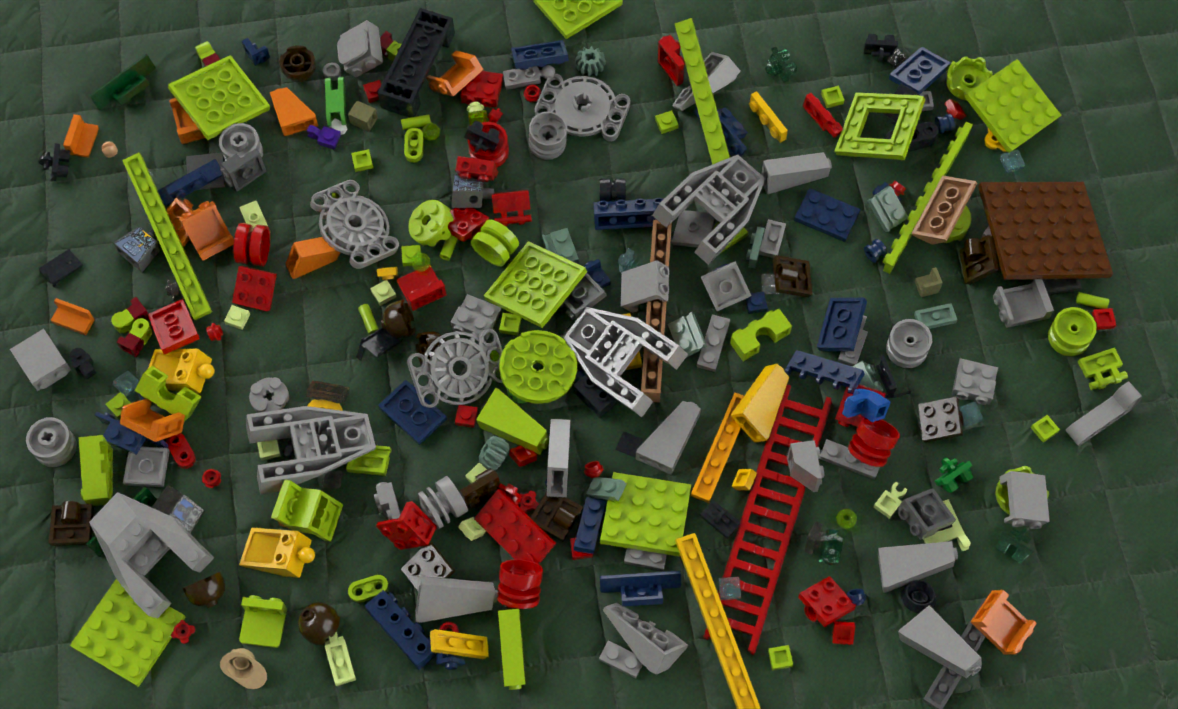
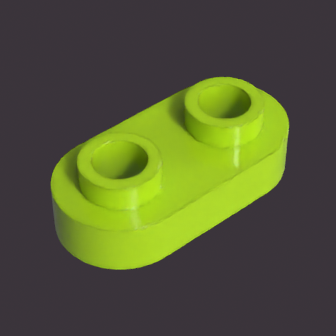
M410 128L405 133L404 154L406 160L412 163L420 161L423 157L424 137L422 131L418 128Z
M374 575L353 582L348 588V594L352 601L361 603L373 599L382 590L387 593L389 584L384 576ZM381 584V589H375L376 585ZM358 590L363 591V593L360 596L356 595V592Z

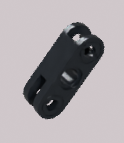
M931 122L917 124L908 152L932 146L939 131L937 125ZM890 131L885 139H891L893 131Z

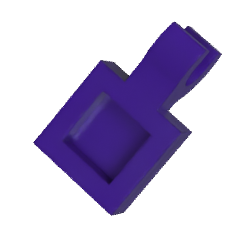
M309 125L307 129L308 137L318 139V145L335 150L341 136V131L325 126L320 130L313 125Z

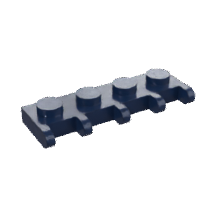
M796 350L785 368L787 375H790L792 371L800 372L799 378L803 380L807 375L816 377V383L820 385L824 380L833 382V389L836 390L839 389L840 385L849 387V394L854 393V390L857 389L865 375L862 369Z

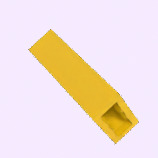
M778 364L765 366L731 414V417L754 443L767 441L789 380V376Z

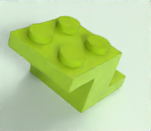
M284 480L271 518L293 531L314 534L324 541L331 542L343 504L321 490L302 488L290 480Z

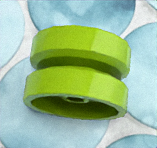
M487 220L480 228L481 232H478L471 240V245L489 263L503 266L510 258L509 254H512L519 246V241L501 223Z
M1070 307L1063 309L1057 314L1048 331L1050 345L1056 352L1064 356L1080 355L1087 350L1096 334V322L1087 311L1081 308Z

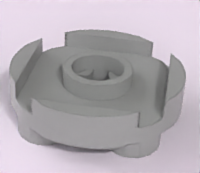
M264 378L251 386L249 399L256 412L282 410L289 401V392L279 378ZM268 393L274 394L270 401L264 398Z

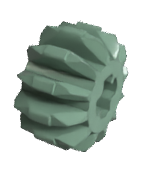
M591 46L590 49L584 47L583 51L578 52L575 63L582 75L588 73L590 77L591 74L597 76L598 72L603 71L606 60L599 48L594 50Z
M496 436L490 437L485 445H483L482 450H480L479 463L487 469L496 470L507 456L509 443Z

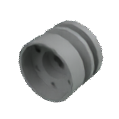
M551 111L541 112L532 118L530 122L529 148L535 156L544 160L559 157L566 147L567 124L564 118L557 113Z
M448 476L435 482L438 492L435 493L430 487L426 488L428 498L423 491L417 494L422 510L437 525L438 529L444 527L440 519L441 517L447 524L450 523L449 512L456 518L468 512L462 496Z

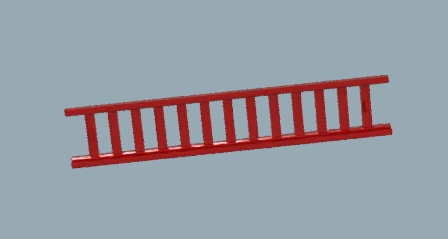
M791 385L786 386L773 427L766 441L757 474L743 512L741 524L738 528L718 590L722 605L758 616L755 627L727 618L731 629L752 635L748 652L752 655H755L806 486L793 477L765 469L768 460L788 466L787 456L772 452V445L774 442L790 447L791 443L801 442L776 434L780 425L813 435V441L815 440L816 447H819L833 401L830 397L826 396L823 409L820 410L788 400ZM784 408L819 418L817 427L782 417ZM762 477L798 488L796 497L760 487ZM756 496L792 506L790 516L755 505ZM753 513L787 524L784 534L749 523L750 514ZM745 531L781 542L779 552L742 541ZM739 549L775 560L773 570L736 559ZM733 568L770 579L767 589L731 578ZM727 586L763 597L764 600L761 608L726 597ZM707 628L703 637L706 640L711 639Z

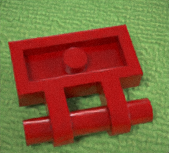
M528 190L492 194L493 212L501 213L502 217L494 218V221L504 226L514 223L522 225L525 224L524 222H532L531 214H523V210L530 209ZM518 211V216L507 217V212Z

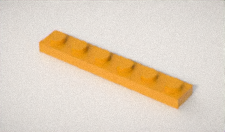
M734 393L691 492L692 497L710 503L741 430L739 424L731 417L732 412L744 397L741 394Z

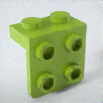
M250 595L249 598L243 597L241 605L245 610L239 641L242 644L279 647L287 613V607L284 602L278 598L263 600L255 595Z

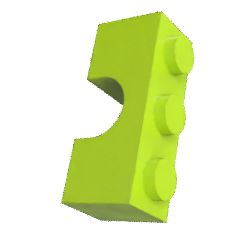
M780 309L771 310L762 319L750 322L748 327L743 330H736L731 336L730 344L741 360L745 361L759 353L760 343L756 339L757 336L767 335L776 343L791 333L792 325Z
M151 366L143 373L135 391L171 414L178 412L184 414L185 422L193 414L201 396L187 387H184L177 394L170 393L166 388L168 375Z

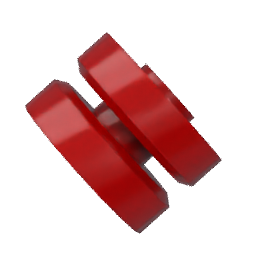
M483 122L484 126L481 131L488 134L490 128L499 131L498 139L500 140L495 151L479 149L478 153L474 152L476 147L469 144L470 140H468L470 158L494 161L496 167H500L508 158V136L499 124Z
M240 223L234 238L233 251L235 262L247 265L251 261L254 266H264L268 260L270 250L269 227L267 225H256L253 228L251 224Z

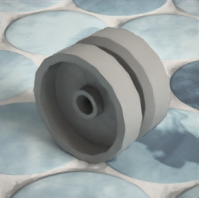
M244 123L233 124L221 133L219 147L225 160L236 153L242 158L247 152L257 149L261 157H263V147L260 138L252 126Z
M905 319L899 321L891 330L886 344V353L889 359L897 366L903 368L919 366L927 357L932 344V334L929 328L918 320Z
M57 418L38 420L30 427L26 436V444L29 451L41 464L47 467H58L66 464L76 452L77 442L75 436L64 422Z

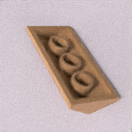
M942 176L912 235L930 244L947 242L977 182Z

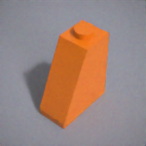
M287 87L270 92L284 136L307 130L309 125L318 126L315 113Z
M323 237L294 242L285 265L292 279H296L336 261L340 252L332 248Z

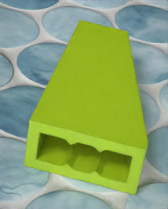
M495 388L476 419L479 427L540 455L543 449H546L549 445L550 438L546 429L503 392Z
M520 609L499 610L504 687L509 686V690L522 689L521 685L526 683Z

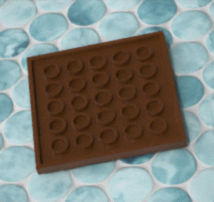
M980 182L978 189L991 235L993 236L1004 280L1110 278L1113 275L1084 182Z

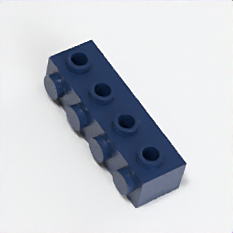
M664 199L593 202L595 230L653 227V220L657 219L652 215L659 203Z
M382 590L365 605V608L417 669L420 670L437 655L436 652H431L430 637L426 638L422 634L424 632L423 628L419 623H413L409 619L411 615L404 607L402 609L396 604L398 600L391 592L387 594Z

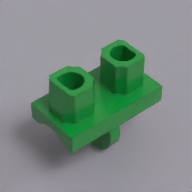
M945 457L941 460L943 466L939 468V471L941 473L947 472L934 482L937 486L942 485L947 493L955 491L959 487L954 480L955 477L958 476L962 483H966L973 478L969 469L972 466L971 462H961L956 465L958 463L956 458L950 461Z

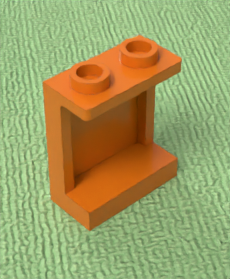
M460 51L452 53L451 56L456 64L440 78L428 75L426 78L429 82V87L434 92H440L444 95H456L483 70L475 55Z
M170 99L169 102L173 110L177 133L181 143L186 144L206 138L177 99Z
M209 201L201 203L198 209L194 211L188 210L179 218L199 257L203 261L234 245V238L221 218L215 203L212 201L210 203Z
M143 399L122 407L120 424L155 442L182 433L185 415L180 412L165 417L151 410L152 401L149 399Z
M992 590L971 620V623L1003 654L1015 655L1021 651L1023 643L1031 636L1034 631L1033 628L1037 623L1034 620H1027L1006 600L1009 595L1004 590Z

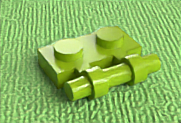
M1115 347L1081 358L1078 361L1085 378L1094 377L1095 381L1089 383L1091 390L1097 388L1100 390L1105 388L1106 385L1118 384L1128 378L1126 371L1119 373L1117 369L1122 367L1123 363ZM1109 371L1111 376L1103 378L1102 373Z

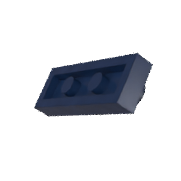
M586 497L574 544V551L594 554L606 501Z

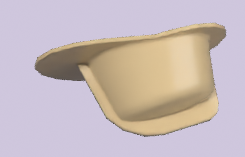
M233 649L230 653L224 655L220 661L222 672L246 688H260L267 680L265 668L255 660L253 653L247 649Z

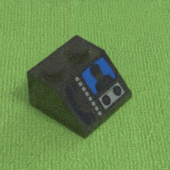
M168 485L151 507L173 517L189 533H191L205 513V510L191 499Z

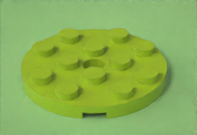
M533 330L521 333L519 337L508 342L500 357L499 371L503 384L511 394L529 403L542 404L557 400L569 391L576 378L577 360L574 351L571 350L563 338L548 331ZM540 363L543 365V369L536 371L533 365Z

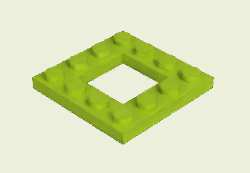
M855 93L843 126V131L835 148L836 155L905 160L925 103L924 96ZM869 112L899 114L891 139L860 138Z

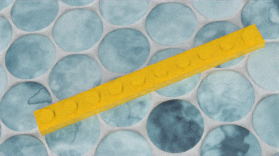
M693 533L675 540L735 705L737 709H761L696 534Z

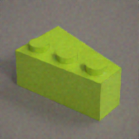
M103 435L79 437L82 479L81 498L86 504H92L93 506L106 505L113 497V449Z

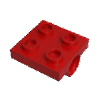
M454 208L450 211L453 221L448 224V230L451 235L463 242L467 239L472 240L478 232H481L480 228L489 220V217L474 208Z
M239 266L232 303L270 311L277 274Z
M830 576L800 592L798 596L805 605L804 611L807 618L812 622L818 620L824 627L852 612L856 607L852 603L853 601Z

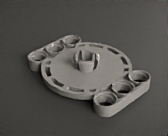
M554 74L552 78L548 77L535 106V116L539 114L538 111L540 109H546L548 112L557 113L564 118L567 124V134L582 137L602 132L605 140L614 141L618 138L629 111L630 98L626 94H619L615 97L608 85L593 77L576 76L563 81L561 75ZM553 80H558L560 84L557 86H553L550 84V82ZM547 94H551L554 96V98L552 100H546L544 96ZM620 100H625L627 104L625 106H620L617 104V102ZM579 104H586V106L581 107V111L578 110ZM617 114L621 116V119L615 121L611 117ZM608 129H613L615 134L607 135L605 132Z
M347 180L315 193L312 196L310 205L313 210L321 212L319 228L324 240L335 250L351 255V266L361 269L394 255L399 247V242L395 237L388 236V218L380 206L368 198L358 196L359 184L354 180ZM351 186L356 191L349 192L346 190V187ZM337 193L340 198H332L330 194ZM321 199L324 201V204L318 205L314 200ZM322 219H326V221H325V226H324V227H323ZM388 242L392 243L395 248L389 249L385 244ZM370 250H377L379 252V255H372L370 253ZM360 256L364 261L356 262L354 257Z
M485 329L481 331L479 338L467 332L456 331L446 333L430 344L425 355L420 353L410 355L407 364L421 405L426 408H432L437 405L439 400L453 405L468 404L485 394L492 380L497 383H503L502 380L496 377V371L499 369L500 357L503 351L496 331ZM486 332H490L493 335L491 343L484 341V334ZM454 335V339L443 340L447 336ZM459 335L468 336L470 339L460 338ZM437 342H439L440 345L434 350V352H431L433 346ZM493 350L499 354V359L495 362L489 356ZM415 356L420 357L422 360V364L418 368L412 365V359ZM456 361L465 365L460 376L456 375L453 371V364ZM421 375H425L428 378V383L425 386H421L418 383V378ZM484 384H485L486 386L484 387V389L478 394V391H479V390L484 386ZM428 393L434 397V402L430 405L424 401V397ZM472 395L474 396V398L470 400L463 401L465 397H470ZM448 396L458 398V402L447 400Z

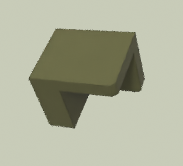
M356 101L348 113L352 125L368 132L378 119L375 108Z
M936 267L932 268L929 275L915 279V284L921 298L939 293L943 284Z

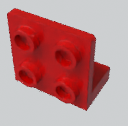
M431 265L422 267L397 279V283L412 311L446 296L445 285L442 280H438Z
M411 501L406 503L399 518L377 522L376 527L394 543L396 548L403 550L428 545L437 525Z

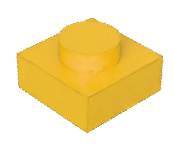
M397 267L377 269V276H382V280L394 279L393 275L398 274Z
M739 469L732 487L736 490H750L757 472L753 469Z

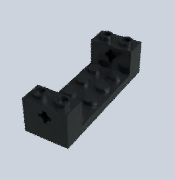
M423 8L419 9L378 91L382 109L410 118L416 116L421 105L419 91L441 46L449 48L455 35L452 17Z

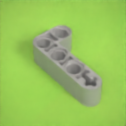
M1128 381L1112 397L1071 424L1066 429V432L1080 446L1131 411L1141 400L1142 395Z

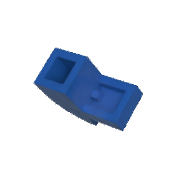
M855 389L853 396L847 397L842 414L847 418L861 414L869 421L875 422L885 418L890 401L874 391Z

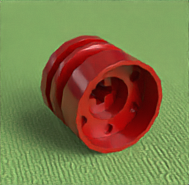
M862 417L856 430L857 433L853 435L852 441L848 445V450L856 459L865 464L883 467L886 465L891 455V449L895 447L900 433L894 426L882 419L871 422L867 418Z
M520 559L502 562L499 571L498 602L517 609L537 606L540 602L539 594L541 589L539 585L542 582V566L532 561Z

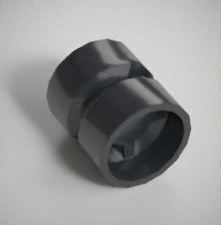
M615 178L614 181H611V179H600V201L626 200V178Z

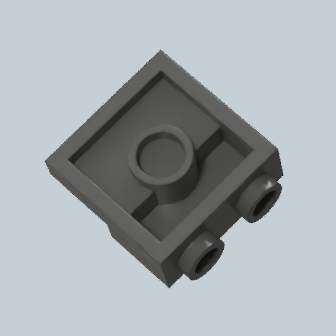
M257 149L247 152L242 158L237 153L232 157H228L222 163L223 168L220 169L225 177V183L229 188L233 187L236 192L267 172L261 154Z
M586 273L559 308H565L567 316L571 320H577L586 307L592 308L607 295Z
M933 488L904 499L898 507L900 518L908 522L911 533L914 536H918L920 540L934 535L939 529L947 527L956 521Z

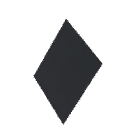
M623 431L615 450L636 457V451L643 439Z

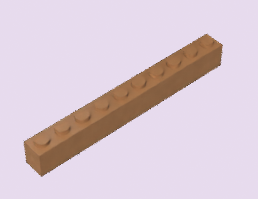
M653 220L650 263L658 260L669 267L672 223L666 228L658 220ZM660 299L648 301L646 324L664 335L666 302ZM644 348L641 392L653 402H660L663 360Z

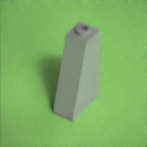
M824 152L763 161L761 175L766 178L763 184L766 194L828 177L832 168L829 158H826Z
M682 401L637 449L636 460L672 475L700 417L701 408L693 402Z
M551 419L547 473V496L567 497L570 420Z
M952 541L878 548L883 593L953 567L955 560H958L957 548H953Z
M420 576L415 610L416 622H426L492 610L493 602H497L498 591L495 590L492 582Z
M930 606L926 607L898 631L899 639L964 678L977 674L981 669V657Z

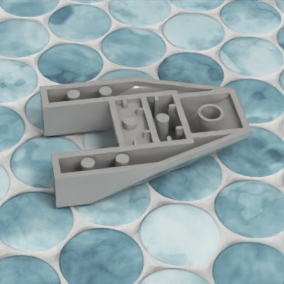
M739 155L691 173L659 203L652 216L667 228L694 201L720 222L702 240L694 252L709 265L748 223L766 178Z
M588 307L584 309L564 336L565 341L571 350L574 351L576 358L591 381L640 417L645 414L653 401L620 377L642 347L676 370L688 355L678 344L638 318Z
M303 406L247 414L246 417L249 443L291 437L296 456L295 460L257 465V481L260 494L279 492L284 480H290L298 485L376 449L368 414Z
M118 492L89 522L114 576L134 602L150 617L158 619L172 604L145 577L169 549L176 553L192 570L199 573L214 559L173 517Z

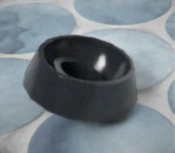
M915 580L910 582L903 588L901 593L903 604L912 612L920 613L926 607L930 606L933 609L936 605L935 591L925 581Z

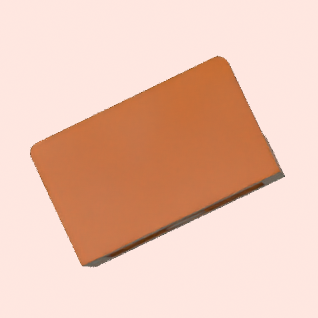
M73 115L63 144L65 150H69L70 155L89 157L99 130L98 125L84 123L81 115Z
M56 298L54 303L58 308L51 318V322L86 336L95 321L90 311Z

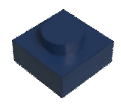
M764 291L750 293L751 296L745 299L748 314L766 312L768 307Z

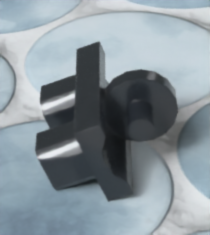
M868 34L863 54H871L873 57H878V62H882L883 57L896 55L898 41H895L894 35H886L884 40H878V35Z
M474 121L471 126L469 125L464 138L470 140L469 144L476 147L475 153H478L479 149L495 151L500 140L498 139L499 131L490 128L487 134L481 131L484 125L481 122Z
M55 143L53 157L50 156V152H45V155L39 157L38 161L44 170H49V167L52 166L51 181H56L57 177H67L69 167L67 165H60L58 162H69L70 151L60 149V144Z
M75 348L70 352L69 358L77 373L82 372L86 379L97 374L92 367L94 361L82 348Z
M714 500L700 514V517L727 539L741 524Z

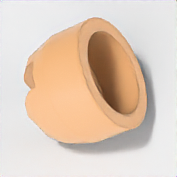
M108 141L102 145L104 156L111 158L117 154L118 150L113 142Z

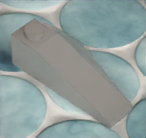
M711 52L704 60L713 93L733 82L740 73L739 68L726 55ZM691 83L689 87L682 90L672 106L675 109L682 111L696 103Z
M618 603L608 605L603 609L638 660L654 674L668 670L688 647V644L668 630L665 633L655 628V623L651 621L648 623L638 619L637 613L622 607Z

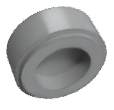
M336 63L326 64L323 67L324 77L331 78L332 81L337 80L341 76L340 66Z

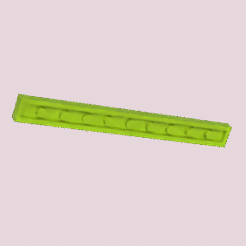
M692 18L675 23V28L713 165L730 158L695 26Z
M966 122L963 128H958L955 134L957 139L950 142L947 148L949 153L942 156L939 163L941 167L934 170L931 177L933 181L926 184L923 191L925 195L918 198L915 205L917 209L910 212L907 218L909 223L902 226L899 232L901 237L894 240L891 249H893L891 254H886L883 260L885 264L883 271L891 273L911 238L912 232L941 177L946 176L969 136L973 124Z
M138 152L122 160L193 319L197 320L212 313L142 155Z

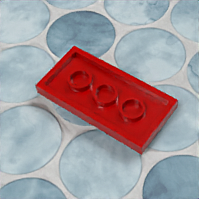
M497 489L474 518L514 559L528 560L540 564L556 545V542L501 489Z

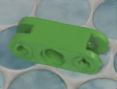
M338 77L337 90H333L332 79L325 78L327 125L332 126L334 118L341 121L342 125H346L344 77Z

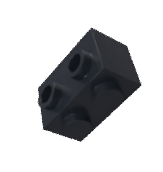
M587 374L573 385L574 394L599 418L603 417L617 404V399L592 382Z

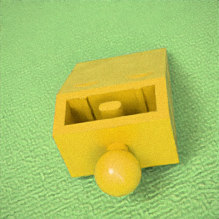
M155 349L148 367L149 369L151 366H154L168 375L166 380L167 390L179 392L184 387H187L197 394H201L205 379L211 378L215 372L214 367L211 365L212 359L199 349H176L165 355L161 349Z
M251 528L239 565L280 576L300 578L304 563H310L315 558V552L310 548L312 540L299 531Z

